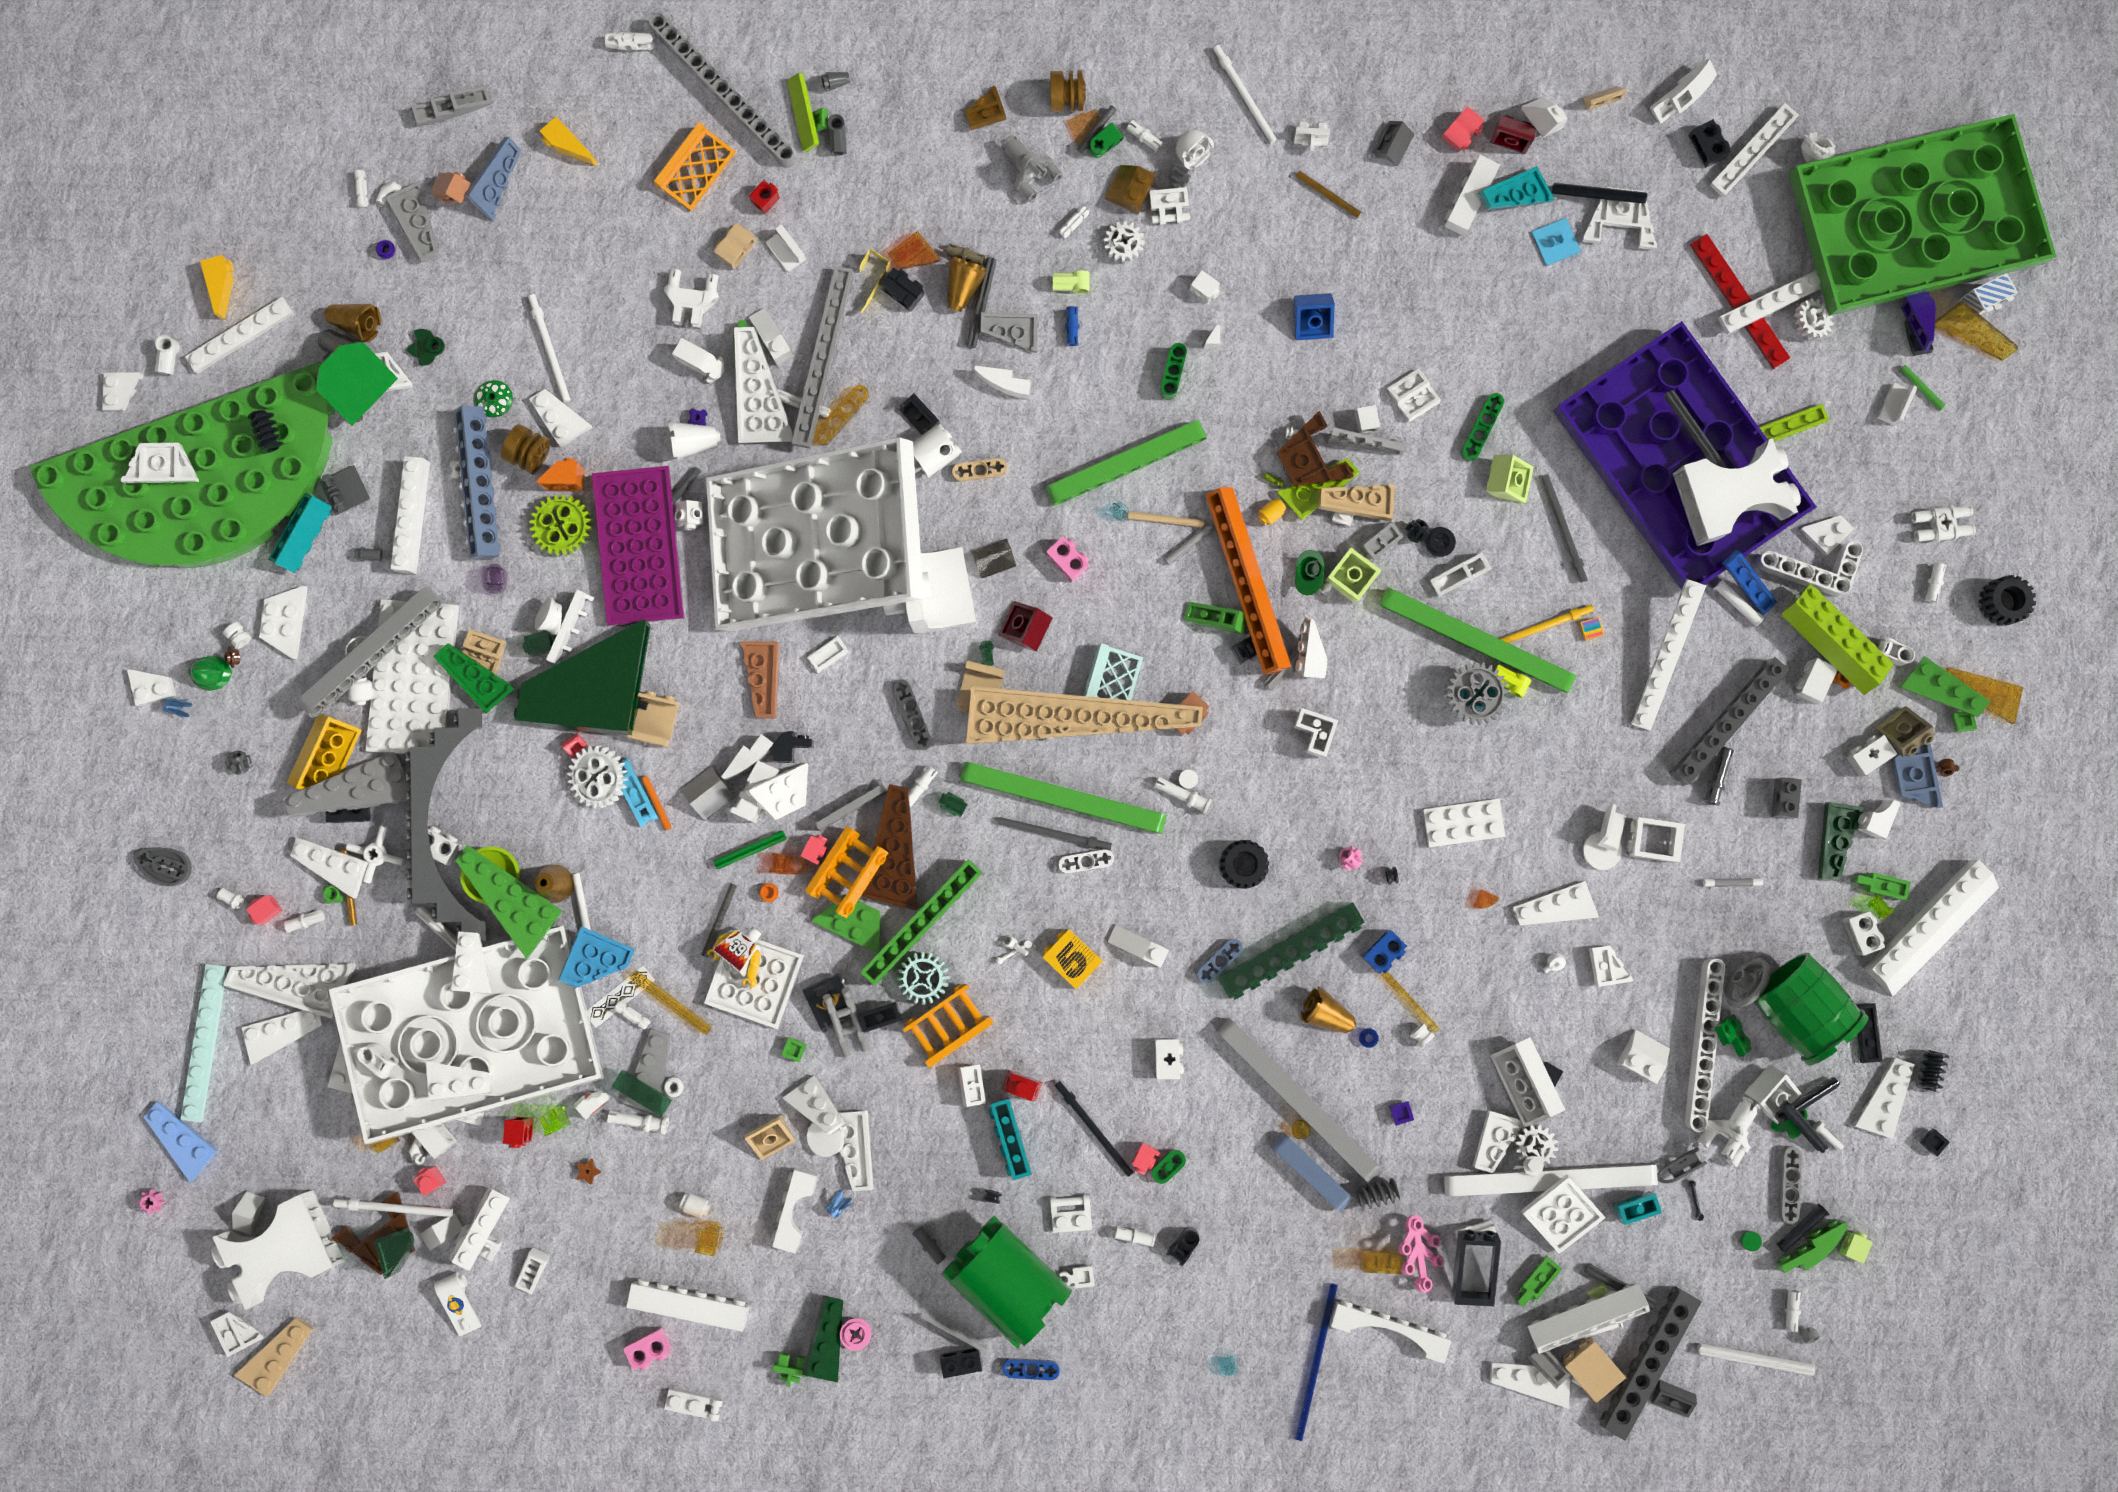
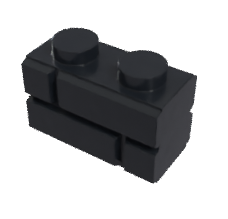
M892 268L887 277L881 282V290L911 312L925 295L923 285L916 280L911 281L907 278L908 274L902 269Z
M897 1001L858 1014L864 1033L903 1020Z

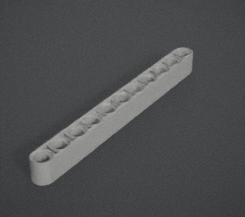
M653 13L649 17V24L653 33L783 167H791L796 160L791 146L663 14ZM659 22L663 23V24H662L661 26H659V27H656V26H655V25H656L657 23H659ZM672 35L675 36L674 39L668 40V37ZM682 49H688L687 52L680 53ZM695 62H701L700 65L693 66ZM708 75H714L711 79H705ZM726 88L724 92H718L719 89ZM733 101H739L737 105H731ZM746 114L752 115L749 119H744ZM759 127L765 128L762 132L756 131ZM772 140L778 141L775 145H769ZM783 154H790L788 158H782Z
M1229 1018L1216 1031L1367 1183L1381 1170L1232 1019Z

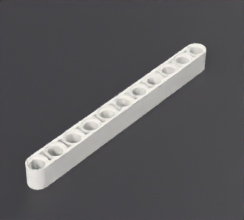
M1648 1163L1543 1169L1537 1176H1530L1524 1170L1444 1175L1445 1196L1546 1191L1566 1174L1580 1189L1657 1185L1656 1164Z

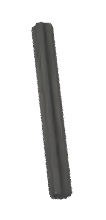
M987 257L984 267L987 268L986 275L980 284L966 343L967 347L976 348L980 334L981 312H985L997 261L992 257Z
M1674 390L1667 392L1664 398L1706 458L1713 464L1726 468L1725 463Z

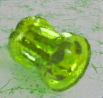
M1881 894L1871 899L1867 906L1871 907L1879 915L1878 918L1880 920H1883L1894 909L1885 903Z

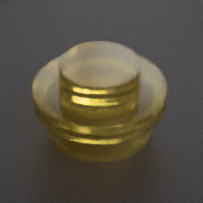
M1296 1120L1293 1123L1292 1134L1294 1137L1305 1139L1310 1135L1311 1128L1306 1121Z

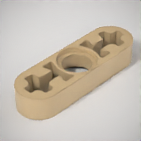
M1001 458L959 463L953 467L952 474L953 478L958 482L1002 477L1007 472V464ZM997 463H1000V466H1004V468H1001V472L991 469V474H988L987 464H990V468L996 467ZM978 465L985 468L984 474H975V467ZM968 467H971L972 476L970 477L969 473H964L963 477H959V474H955L959 471L960 468H962L963 471H969Z

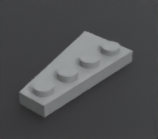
M420 181L385 196L421 263L438 256L439 253Z
M1334 427L1327 440V444L1401 456L1405 452L1406 446L1400 440H1387L1377 436H1369Z
M655 1029L650 1030L624 1101L625 1104L658 1116H662L664 1084L667 1072L666 1065L670 1044L669 1034Z

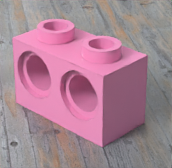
M1062 537L1046 551V555L1073 582L1089 567L1087 563L1089 559L1084 553L1081 552L1079 554L1075 550L1076 545L1071 539L1068 538L1066 540ZM1060 547H1065L1068 553L1066 555H1059L1057 550ZM1078 561L1081 566L1079 569H1072L1070 563Z
M661 1327L626 1345L623 1350L632 1369L639 1368L643 1370L651 1365L650 1362L656 1358L660 1361L668 1357V1352L672 1349V1346ZM654 1341L661 1343V1350H656L653 1347ZM638 1350L642 1351L644 1359H638L635 1352Z

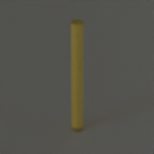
M1388 971L1381 975L1434 1033L1440 1029Z

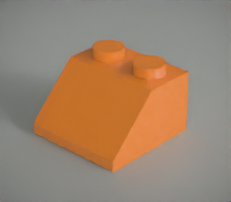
M564 458L563 461H557L537 479V483L546 491L584 492L585 469L575 459Z

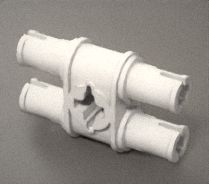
M1948 505L1947 507H1931L1926 511L1913 512L1911 514L1913 523L1930 522L1931 529L1915 531V541L1932 540L1937 543L1942 540L1951 539L1954 541L1958 537L1975 535L1976 529L1974 524L1957 526L1956 518L1972 516V506L1954 507Z

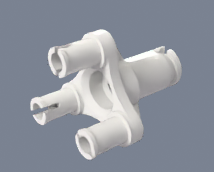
M1747 1097L1742 1098L1743 1101L1738 1104L1729 1120H1708L1707 1128L1703 1131L1699 1140H1697L1700 1145L1709 1148L1716 1134L1726 1137L1729 1141L1721 1154L1726 1155L1727 1159L1725 1161L1735 1167L1738 1166L1743 1155L1748 1153L1751 1148L1747 1141L1749 1134L1747 1130L1757 1115V1110L1761 1108L1759 1104H1753L1754 1101Z

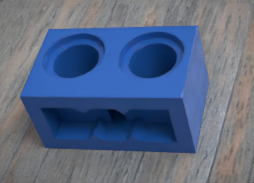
M1387 930L1361 958L1377 974L1382 972L1385 974L1393 966L1391 963L1395 959L1399 960L1406 953L1404 949L1407 945L1392 930ZM1390 941H1395L1397 944V948L1393 952L1388 949ZM1378 954L1383 957V963L1379 966L1374 962V958Z

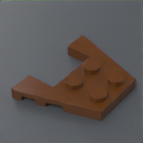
M1320 411L1277 452V456L1293 487L1347 480L1354 477L1346 461L1328 470L1317 450L1311 435L1327 428V424Z
M398 1191L381 1202L402 1205ZM388 1212L392 1220L362 1242L358 1240L349 1226L332 1238L337 1243L339 1242L346 1247L345 1249L350 1253L358 1256L362 1262L378 1274L382 1275L415 1251L405 1213Z

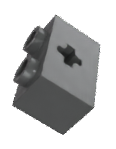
M1785 777L1775 779L1771 817L1798 818L1802 779Z

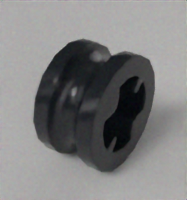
M1392 867V869L1385 868L1388 885H1392V882L1399 883L1396 867Z
M986 1189L985 1192L987 1194L983 1199L1000 1204L999 1197H1002V1193Z

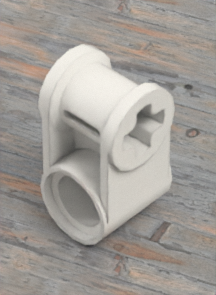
M1880 636L1878 649L1893 664L1903 666L1914 660L1915 652L1912 648L1892 638ZM1900 652L1906 655V660L1901 659Z
M378 1043L362 1047L357 1053L358 1060L382 1079H388L391 1069L399 1062L396 1056L389 1053Z

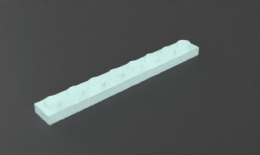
M205 965L180 1120L203 1122L225 987L223 984L226 979L228 966Z

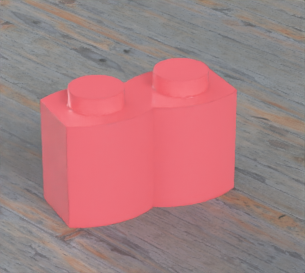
M1467 106L1446 130L1441 139L1458 153L1461 149L1466 150L1472 143L1471 137L1473 135L1478 136L1484 129L1482 124L1485 120Z

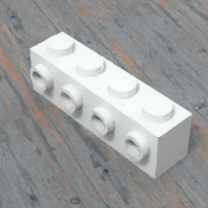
M1482 155L1479 156L1477 161L1473 159L1468 169L1471 173L1469 177H1464L1460 185L1463 187L1461 194L1457 192L1452 202L1455 206L1453 210H1448L1444 218L1447 220L1444 227L1463 236L1466 235L1482 203L1479 192L1490 187L1501 164Z

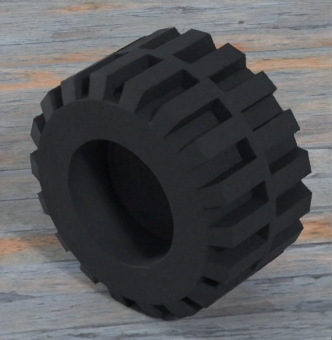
M2014 575L1995 579L1989 582L1988 585H1985L1982 588L1984 591L1980 592L1979 596L1982 597L1979 600V604H1982L1980 611L1985 612L1983 615L1985 618H1990L1989 622H1997V625L2000 626L2023 621L2034 611L2032 606L2036 605V601L2033 600L2036 597V593H2032L2031 590L2034 589L2032 585L2028 586L2029 582L2027 580L2021 581L2022 577H2014ZM2003 591L2008 592L2013 598L2014 605L2012 610L2006 609L2001 602Z
M1239 840L1230 844L1222 852L1219 861L1222 877L1228 884L1236 888L1247 889L1257 886L1265 879L1269 871L1268 855L1265 853V849L1251 840ZM1248 853L1254 858L1255 869L1250 875L1242 876L1235 872L1233 860L1238 854Z

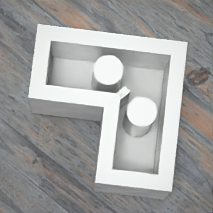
M1301 708L1293 728L1311 734L1305 753L1324 759L1327 756L1338 720Z

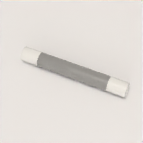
M1704 879L1703 886H1763V879Z

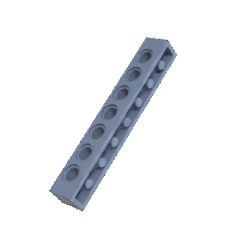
M461 405L454 410L469 559L492 560L499 556L500 544L497 539L498 526L495 520L496 507L493 501L494 488L492 487V470L489 464L490 451L487 445L486 414L484 413L483 406Z

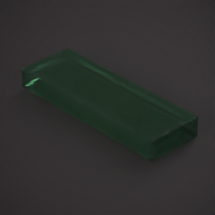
M621 1070L612 1085L614 1089L660 1117H663L673 1100L625 1070Z

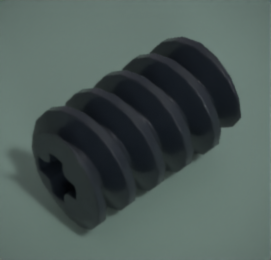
M265 410L254 411L248 415V419L251 420L250 425L253 427L252 431L256 434L255 440L258 441L257 446L260 448L261 454L274 452L284 444L282 441H277L281 438V435L274 434L279 431L278 427H272L277 423L276 420H270V418L274 417V413H267Z
M1928 1050L1929 1053H1923V1056L1928 1060L1921 1061V1064L1926 1066V1068H1920L1919 1070L1925 1075L1918 1076V1079L1923 1083H1917L1916 1086L1939 1093L1936 1089H1942L1943 1086L1938 1081H1944L1945 1079L1939 1074L1946 1073V1070L1942 1069L1941 1066H1948V1063L1943 1061V1058H1949L1950 1056Z

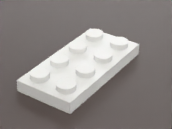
M1500 799L1422 810L1428 848L1506 837Z

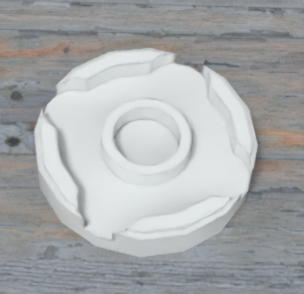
M1596 832L1584 841L1582 853L1590 867L1597 870H1608L1620 861L1622 846L1619 844L1616 852L1598 846L1600 832Z
M812 1122L808 1128L807 1142L810 1149L816 1155L830 1157L838 1153L844 1146L845 1133L841 1126L828 1135Z

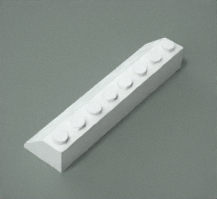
M1969 860L1885 948L1871 960L1864 970L1890 996H1894L1999 888L1993 873L1980 860Z

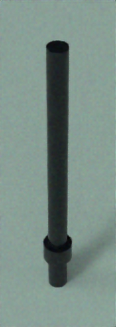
M1058 1081L1054 1086L1064 1097L1065 1103L1073 1108L1126 1176L1132 1175L1134 1173L1075 1100L1076 1096L1072 1091L1069 1092L1061 1081Z

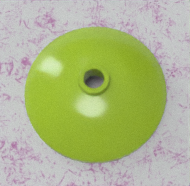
M495 846L476 850L517 880H520V868L511 853ZM461 869L460 880L466 894L476 902L486 904Z

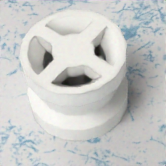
M1422 1023L1409 1036L1412 1039H1416L1419 1047H1423L1434 1037V1033L1429 1032L1425 1023Z

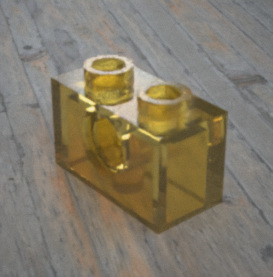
M712 1221L702 1226L699 1230L695 1253L715 1256L721 1250L725 1227H721V1223Z
M1360 1250V1270L1363 1273L1403 1274L1401 1271L1403 1255L1398 1251Z

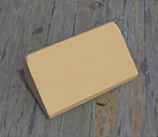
M1615 86L1585 96L1583 101L1586 109L1590 110L1621 100L1627 91L1625 88Z

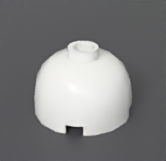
M1193 129L1180 135L1175 149L1176 155L1186 168L1190 169L1189 166L1195 168L1209 157L1210 152L1208 150L1210 146L1213 148L1214 144L1213 140L1206 133Z

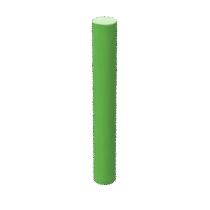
M1906 365L1900 369L1939 410L1945 406Z

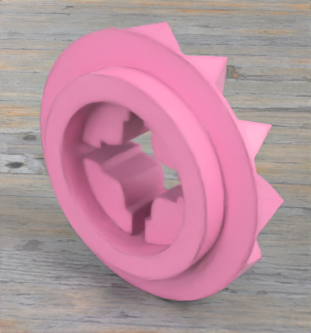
M860 1318L849 1319L842 1325L840 1330V1340L849 1350H861L867 1346L871 1339L870 1326ZM849 1329L854 1331L859 1329L858 1333L862 1339L857 1337L851 1339L852 1334Z

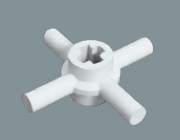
M380 826L375 843L369 844L366 848L348 843L346 846L347 851L361 854L364 860L368 861L363 882L371 883L376 866L383 864L385 861L403 866L405 862L404 858L387 854V850L383 846L388 827ZM373 852L378 853V856L375 857L373 855Z

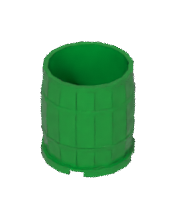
M1802 953L1775 970L1771 974L1770 981L1764 992L1753 1002L1776 1032L1789 1046L1801 1055V1060L1808 1066L1817 1064L1832 1056L1838 1051L1835 1046L1843 1040L1849 1043L1864 1028L1868 1021L1865 1011L1857 1007L1850 995L1810 953Z

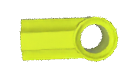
M1498 664L1494 671L1499 670L1498 677L1505 676L1501 682H1508V684L1504 687L1510 690L1511 694L1523 698L1532 680L1525 675L1514 673Z

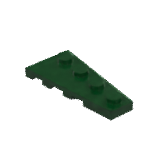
M1825 802L1818 879L1840 881L1847 861L1846 855L1848 849L1852 846V837L1854 831L1858 828V819L1860 814L1863 813L1864 807Z
M823 1295L802 1375L838 1383L840 1330L843 1312L842 1299Z

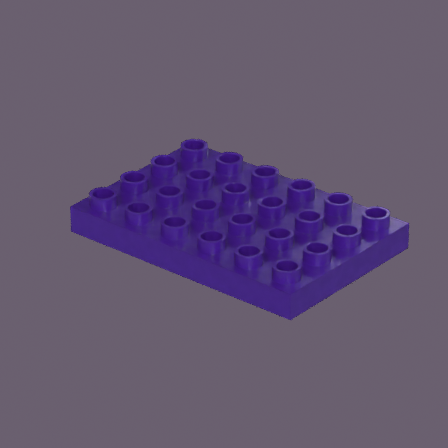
M1683 321L1572 395L1553 410L1681 590L1686 579L1705 585L1727 570L1722 562L1735 550L1740 551L1744 557L1817 507L1787 467V469L1774 475L1773 480L1776 483L1787 481L1788 484L1793 483L1796 485L1800 494V505L1796 506L1797 513L1784 520H1779L1774 515L1764 511H1745L1736 519L1731 533L1719 540L1697 546L1673 473L1686 464L1707 458L1668 404L1664 395L1674 390L1728 469H1739L1748 466L1754 457L1756 448L1768 439Z

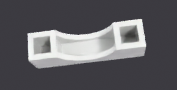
M798 1168L794 1172H790L787 1183L790 1184L789 1190L784 1192L782 1203H785L783 1211L779 1210L776 1222H779L778 1229L773 1230L771 1241L774 1242L772 1247L791 1253L797 1252L803 1231L794 1223L792 1216L793 1207L797 1200L802 1197L811 1196L814 1193L819 1174Z
M488 1187L478 1205V1210L472 1224L465 1235L457 1242L448 1258L452 1263L470 1271L509 1201V1197Z

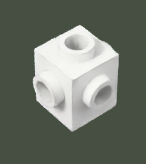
M685 500L675 504L676 526L684 527V530H695L697 526L703 525L702 502Z

